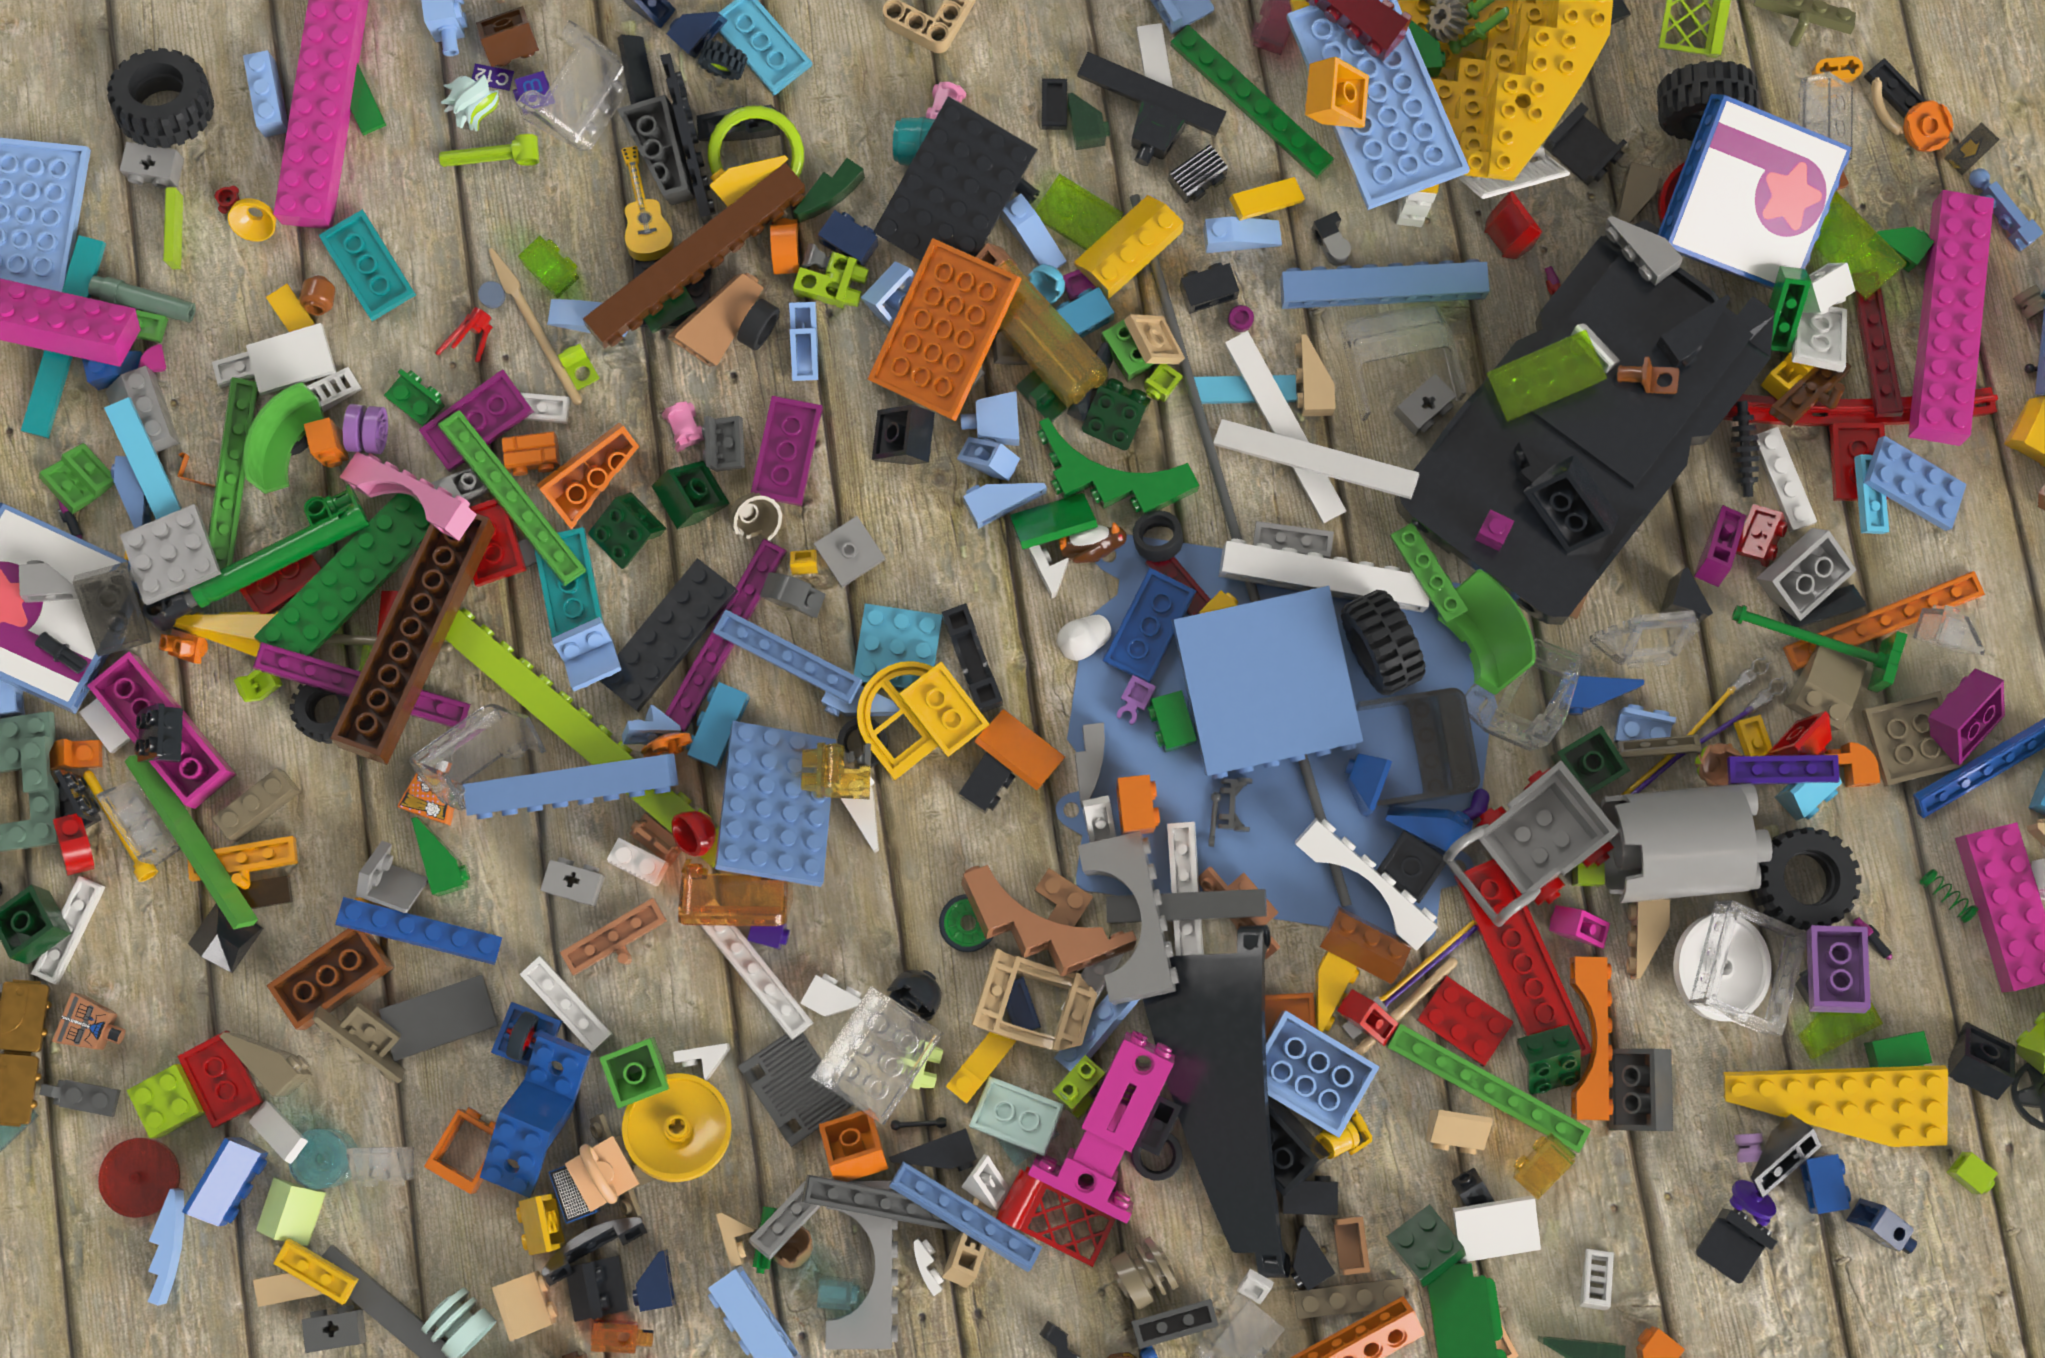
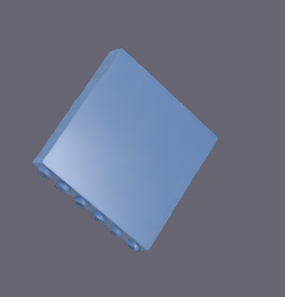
M1329 586L1171 620L1205 775H1212V779L1227 777V771L1238 769V774L1254 771L1253 766L1263 764L1264 768L1280 765L1279 760L1289 758L1290 762H1296L1306 759L1305 754L1315 752L1316 757L1331 754L1332 748L1341 747V750L1345 751L1357 748L1356 743L1363 742Z

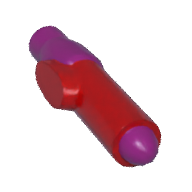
M1549 266L1544 269L1547 275L1546 286L1548 292L1554 295L1561 284L1553 267Z

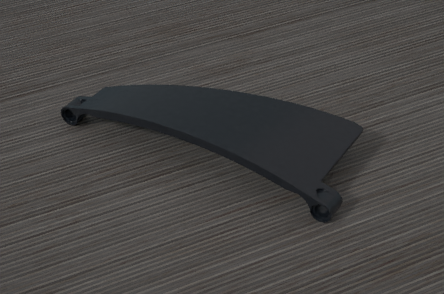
M1247 925L1238 928L1237 953L1169 957L1171 968L1176 967L1179 983L1175 984L1176 991L1144 998L1143 1003L1155 1045L1158 1042L1170 1047L1172 1049L1171 1053L1175 1055L1174 1065L1166 1081L1173 1102L1182 1106L1178 1116L1231 1251L1234 1253H1255L1258 1273L1266 1278H1288L1291 1271V1261L1289 1254L1284 1251L1281 1241L1267 1087L1264 962L1266 951L1270 947L1271 935L1268 925Z

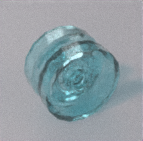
M318 1128L302 1134L308 1142L291 1164L289 1163L290 1172L296 1182L306 1188L319 1190L341 1186L351 1179L358 1166L359 1153L357 1145L350 1135L342 1130L333 1128Z

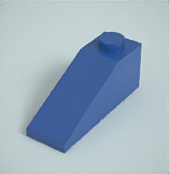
M1565 675L1560 679L1559 710L1567 711V715H1583V712L1637 690L1644 685V679Z
M1390 806L1385 820L1444 851H1447L1456 840L1471 831L1473 821L1470 820L1468 815L1460 811L1454 812L1450 809Z

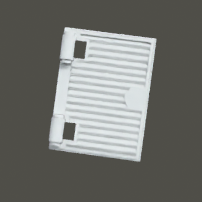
M1540 146L1532 157H1538L1539 161H1529L1514 181L1484 177L1472 178L1467 175L1460 176L1459 180L1480 198L1485 199L1569 176L1570 171L1548 156L1544 151V147Z

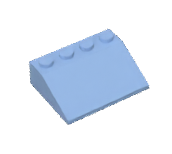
M1286 1010L1281 1012L1266 1038L1268 1096L1340 1138L1377 1073L1379 1066Z

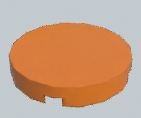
M1929 100L1917 103L1910 108L1905 116L1903 125L1907 142L1915 150L1921 152H1932L1945 146L1950 139L1948 138L1950 132L1953 131L1952 115L1947 107Z

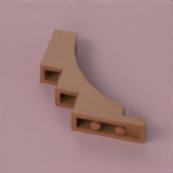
M988 865L971 867L963 874L961 885L985 938L989 939L1011 930L1023 958L1048 949L1060 977L1134 950L1137 939L1133 930L1127 933L1123 931L1117 932L1110 936L1108 940L1103 927H1073L1047 920L1032 913L1015 901L1001 887Z

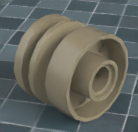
M1150 1236L1144 1239L1150 1250L1145 1254L1137 1243L1134 1246L1138 1258L1133 1260L1126 1251H1123L1110 1259L1117 1272L1114 1274L1115 1279L1126 1298L1131 1297L1138 1310L1154 1302L1150 1291L1154 1286L1163 1296L1167 1294L1161 1282L1167 1280L1172 1290L1179 1287L1172 1265L1162 1248Z

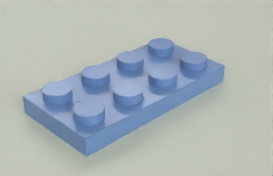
M1886 436L1878 438L1863 482L1944 531L1953 528L1967 485Z

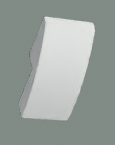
M918 1237L914 1241V1252L918 1268L928 1289L935 1296L943 1290L940 1283L944 1281L935 1268L929 1270L927 1267L935 1261L933 1254L936 1251L927 1239L922 1242Z

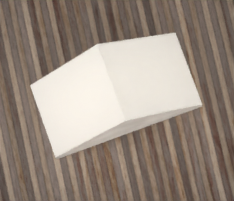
M985 1154L962 1185L964 1190L995 1211H997L1010 1190L990 1157Z

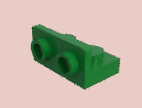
M400 368L398 371L400 377L384 396L423 427L433 420L445 407L440 400L442 395L432 386L425 388L420 384L422 379L410 370L406 373Z

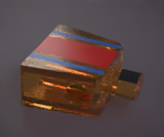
M593 1319L590 1349L594 1352L635 1353L636 1346L652 1347L654 1330L638 1329V1323L635 1321ZM628 1332L630 1337L627 1341H620L618 1339L619 1334Z

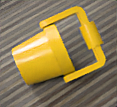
M1357 1109L1351 1117L1353 1123L1349 1120L1340 1138L1325 1129L1315 1137L1331 1154L1327 1159H1332L1346 1151L1353 1155L1372 1142V1135L1368 1130V1126ZM1359 1133L1364 1139V1141H1362L1361 1143H1359Z

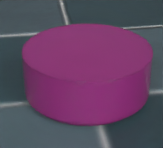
M1244 305L1233 307L1228 315V324L1236 332L1249 330L1254 321L1252 310Z

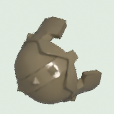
M752 492L741 496L735 501L730 511L731 528L735 531L736 535L739 534L746 539H751L762 532V538L770 541L778 533L782 524L780 506L774 499L761 496L760 493L755 494Z

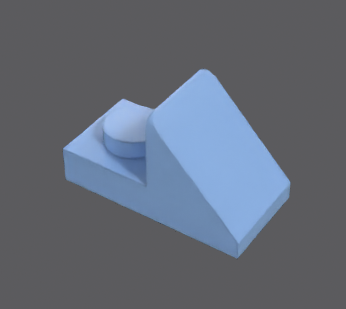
M650 705L645 721L640 719L627 721L622 734L623 744L647 745L661 735L680 732L681 728L680 725L654 705Z

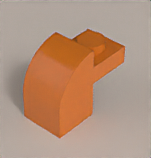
M782 218L772 222V225H770L774 274L798 273L800 268L797 219Z
M1849 742L1842 745L1841 749L1826 750L1824 755H1838L1839 767L1844 768L1846 788L1873 786L1880 783L1877 759L1872 751L1864 745Z

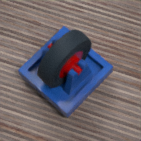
M511 1002L491 1053L528 1067L538 1034L543 1031L557 1037L563 1021Z

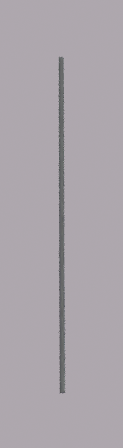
M1139 194L1130 196L1132 208L1141 201ZM1156 256L1149 262L1167 324L1185 357L1179 365L1231 539H1242L1158 256ZM1244 581L1250 602L1261 601L1256 583ZM1305 754L1306 759L1300 760L1298 763L1314 816L1322 822L1323 819H1326L1308 756ZM1329 863L1341 907L1352 905L1341 866Z

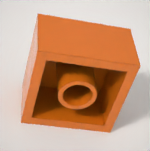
M1150 774L1117 778L1115 785L1121 835L1138 831L1141 834L1153 833L1158 823H1160L1158 807L1153 808V800L1157 797L1155 781H1150Z
M871 1108L818 1124L829 1168L834 1180L849 1182L888 1169Z

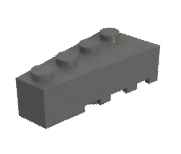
M666 95L618 108L617 111L635 141L662 195L669 204L673 206L695 199L673 105Z

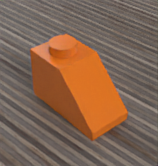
M1654 1326L1650 1329L1646 1328L1638 1338L1640 1343L1636 1347L1637 1358H1679L1685 1350L1662 1330Z

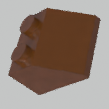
M524 6L476 22L479 37L491 67L496 65L498 67L506 66L513 59L519 57L528 58L533 56L536 51H539Z

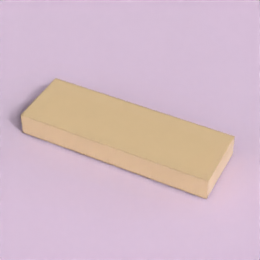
M288 1272L253 1280L258 1307L323 1294Z

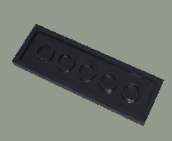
M697 558L618 653L621 671L599 681L639 712L737 594V588Z

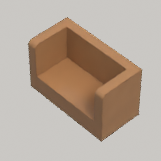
M1363 1216L1332 1218L1339 1273L1351 1275L1370 1272Z

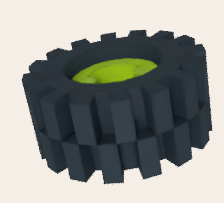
M709 40L705 41L698 64L701 65L702 69H707L708 73H714V76L718 77L719 75L723 79L739 80L742 77L748 58L746 54L742 53L743 51L740 49L736 50V47L733 45L728 46V43L725 42L722 44L718 40H715V42Z

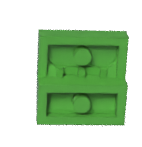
M85 443L62 454L61 461L39 472V479L72 514L96 500L114 485L111 471Z

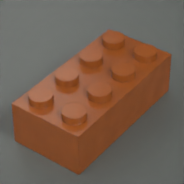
M347 928L266 986L294 1028L305 1031L315 1024L313 1016L319 1006L329 1013L394 967L372 934Z

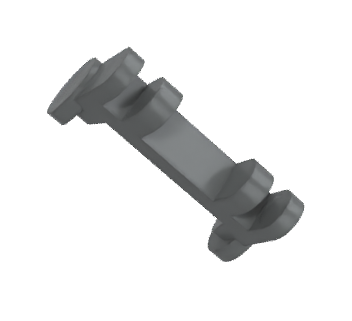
M1222 778L1220 783L1231 784L1230 788H1220V794H1230L1229 814H1219L1218 820H1227L1229 822L1228 825L1218 824V829L1250 832V827H1245L1235 814L1237 794L1244 786L1251 784L1252 779Z

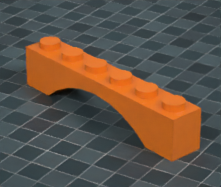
M1575 956L1569 958L1570 986L1577 993L1586 1009L1590 1022L1591 1049L1593 1052L1590 1053L1586 1070L1579 1083L1571 1091V1118L1574 1120H1609V1115L1613 1114V1100L1609 1099V1088L1613 1086V1074L1609 1071V1061L1612 1060L1613 1049L1612 1045L1608 1044V1033L1612 1032V1019L1608 1017V1006L1612 1004L1611 990H1608V980L1611 979L1612 968L1611 964L1607 963V957Z

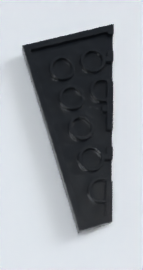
M663 54L660 57L667 76L666 81L673 101L672 105L682 145L687 156L686 161L691 179L693 180L692 184L703 225H705L712 219V215L716 214L713 199L708 200L706 191L710 190L707 175L702 176L700 169L705 167L702 153L696 152L695 144H698L699 140L687 98L688 94L681 71L676 72L671 54Z

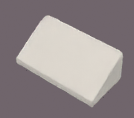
M1578 324L1574 328L1571 338L1604 373L1609 372L1620 362L1586 324Z

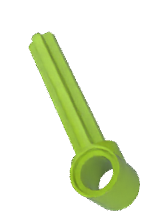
M534 134L517 135L512 140V144L439 153V161L442 167L514 159L518 165L532 166L540 162L538 137Z

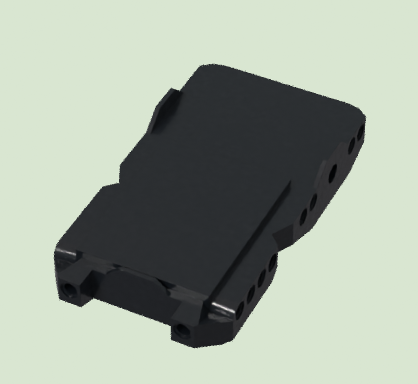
M1647 220L1633 224L1658 235L1659 229ZM1607 235L1600 236L1540 311L1535 321L1537 332L1514 343L1482 385L1469 397L1451 419L1430 450L1413 471L1419 472V478L1412 498L1408 499L1395 495L1394 501L1398 513L1408 524H1413L1421 534L1448 554L1452 552L1474 570L1481 569L1490 575L1509 593L1516 604L1532 617L1546 624L1563 625L1685 469L1688 463L1690 446L1701 445L1706 442L1771 359L1774 311L1754 296L1750 298L1738 315L1725 307L1696 355L1698 359L1687 367L1683 365L1677 367L1680 372L1676 394L1646 393L1644 386L1640 382H1618L1617 373L1619 365L1642 367L1645 357L1650 358L1652 367H1672L1656 344L1661 335L1716 302L1719 298L1713 290L1682 268H1678L1655 286L1650 280L1646 281L1641 276L1639 267L1634 261L1630 262L1625 258L1622 248L1617 242L1613 243ZM1578 324H1586L1620 360L1609 372L1604 373L1571 338V334ZM1669 374L1660 375L1657 379V384L1660 387L1669 386L1673 380L1672 376ZM1529 438L1540 461L1560 453L1563 460L1576 455L1619 515L1613 533L1567 553L1525 495L1524 490L1527 487L1516 477L1520 470L1524 469L1523 466L1517 464L1514 457V448L1518 442ZM1490 509L1514 520L1499 551L1475 540Z

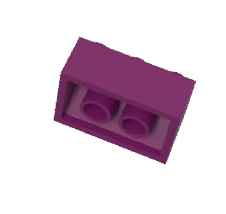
M1975 668L1968 676L1961 680L1959 686L1953 692L1946 696L1944 702L1930 713L1928 718L1930 736L1955 764L1960 765L2005 717L2004 680Z

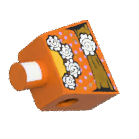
M437 759L432 773L419 769L397 807L451 826L459 787L458 783L447 779L452 764Z

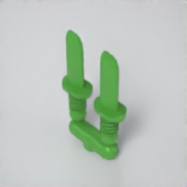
M1495 0L1469 2L1467 4L1468 9L1466 10L1470 15L1465 20L1468 21L1472 17L1474 20L1480 17L1478 12ZM1508 7L1501 9L1483 23L1477 22L1475 24L1476 29L1468 33L1461 40H1459V37L1457 41L1450 40L1447 44L1451 52L1459 54L1462 47H1468L1469 44H1472L1479 38L1481 40L1486 39V32L1507 18L1509 15Z

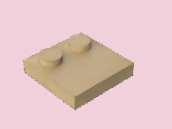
M1130 314L1124 320L1145 363L1179 364L1185 359L1164 316Z

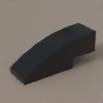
M772 105L765 106L768 108L775 109ZM744 106L696 115L698 140L709 141L713 130L722 118L735 109ZM747 119L734 125L727 132L723 141H741L779 136L780 128L767 120Z

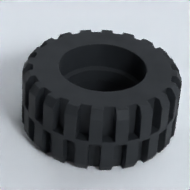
M158 48V51L147 49L144 50L145 53L131 55L128 61L124 59L118 65L119 69H115L110 76L111 80H109L107 85V97L119 128L122 129L128 138L141 145L146 143L148 147L157 148V146H162V148H171V145L178 144L180 146L185 144V140L189 138L193 140L198 136L197 132H203L208 125L207 121H210L213 116L214 100L207 77L199 63L195 62L189 55L185 54L183 56L180 51L172 49L170 52L166 48ZM176 91L180 93L175 99L163 105L149 106L142 104L145 99L157 92Z
M1701 61L1698 64L1691 63L1685 65L1684 68L1673 70L1671 74L1668 73L1661 80L1657 87L1658 121L1660 127L1668 135L1675 136L1677 139L1682 140L1684 138L1688 141H1693L1711 94L1726 95L1759 109L1757 77L1750 68L1741 63L1737 65L1733 61Z
M1375 590L1344 605L1341 610V620L1343 621L1342 625L1346 638L1364 675L1378 693H1381V695H1391L1422 680L1426 672V666L1419 642L1404 612L1401 611L1398 603L1393 600V597L1387 591Z
M1813 827L1797 828L1773 837V840H1771V861L1759 863L1761 886L1759 889L1751 890L1757 892L1758 898L1754 900L1757 906L1763 905L1765 908L1763 914L1767 918H1775V924L1781 927L1788 926L1789 930L1807 931L1811 925L1831 926V924L1844 919V914L1851 912L1855 906L1852 901L1859 898L1860 890L1856 889V885L1862 883L1861 875H1856L1855 870L1860 866L1857 860L1852 861L1850 855L1853 851L1850 847H1842L1840 844L1843 840L1838 836L1830 837L1829 831L1823 829L1816 831ZM1796 855H1807L1820 864L1825 873L1826 889L1820 901L1814 904L1800 903L1791 896L1786 888L1784 881L1785 867L1788 861Z

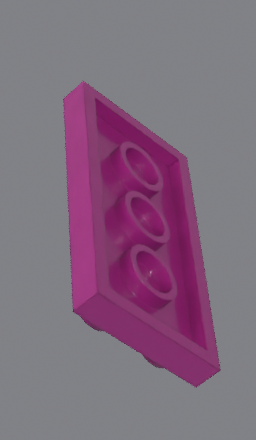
M502 369L424 425L419 431L446 469L451 473L465 461L438 428V423L460 410L485 443L489 445L534 413V411L507 373Z
M777 396L771 397L751 493H760L761 496H767L776 502L802 506L823 410L822 405Z

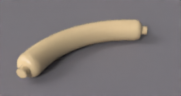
M1875 77L1871 86L1875 111L1888 130L1895 135L1903 134V127L1892 119L1884 105L1882 81L1879 80L1880 77Z

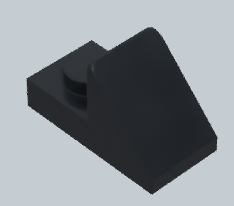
M1158 1096L1135 1145L1159 1157L1170 1132L1172 1133L1182 1106L1162 1096Z

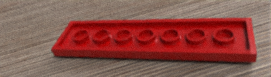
M1494 858L1464 871L1497 915L1503 908L1522 895ZM1454 875L1525 1036L1569 1024L1581 1049V1057L1592 1053L1590 1044L1527 905L1512 915L1502 926L1497 927L1458 877Z

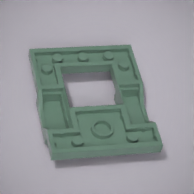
M47 711L0 719V773L22 770L23 792L29 793L30 820L0 824V852L59 844L53 824V819L61 817L59 789L50 774L49 752L56 740L54 712Z

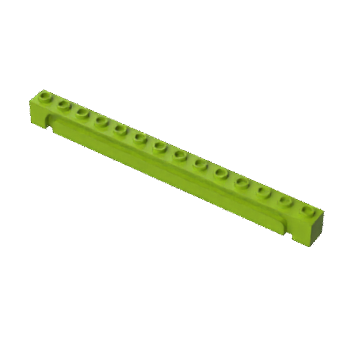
M465 607L458 610L445 640L451 643L454 648L592 765L634 759L629 755L633 751L631 748L623 744L621 740L618 744L610 738L613 733L604 725L595 726L590 721L593 716L584 708L575 709L571 705L573 699L564 691L555 692L551 688L554 683L541 673L539 677L531 671L534 666L524 657H521L520 660L512 655L514 649L503 640L500 643L492 638L495 633L485 624H482L480 627L473 622L475 616ZM654 789L645 790L644 796L631 797L671 833L672 819L675 815L682 812L695 811L689 806L692 800L681 791L678 794H675L672 790L671 792L655 794ZM701 808L698 810L699 812H702V813L707 814V813H706L704 810H702ZM719 827L716 828V838L713 846L704 856H700L713 868L716 861Z

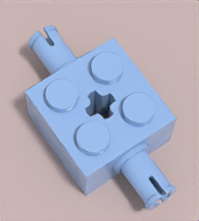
M421 0L424 22L435 42L442 41L443 55H458L457 39L465 38L464 28H468L466 14L462 12L461 8L464 0Z

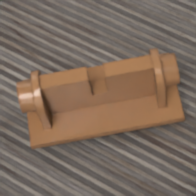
M644 813L639 821L636 820L632 824V831L629 834L671 866L682 852L675 843L673 834L647 813Z

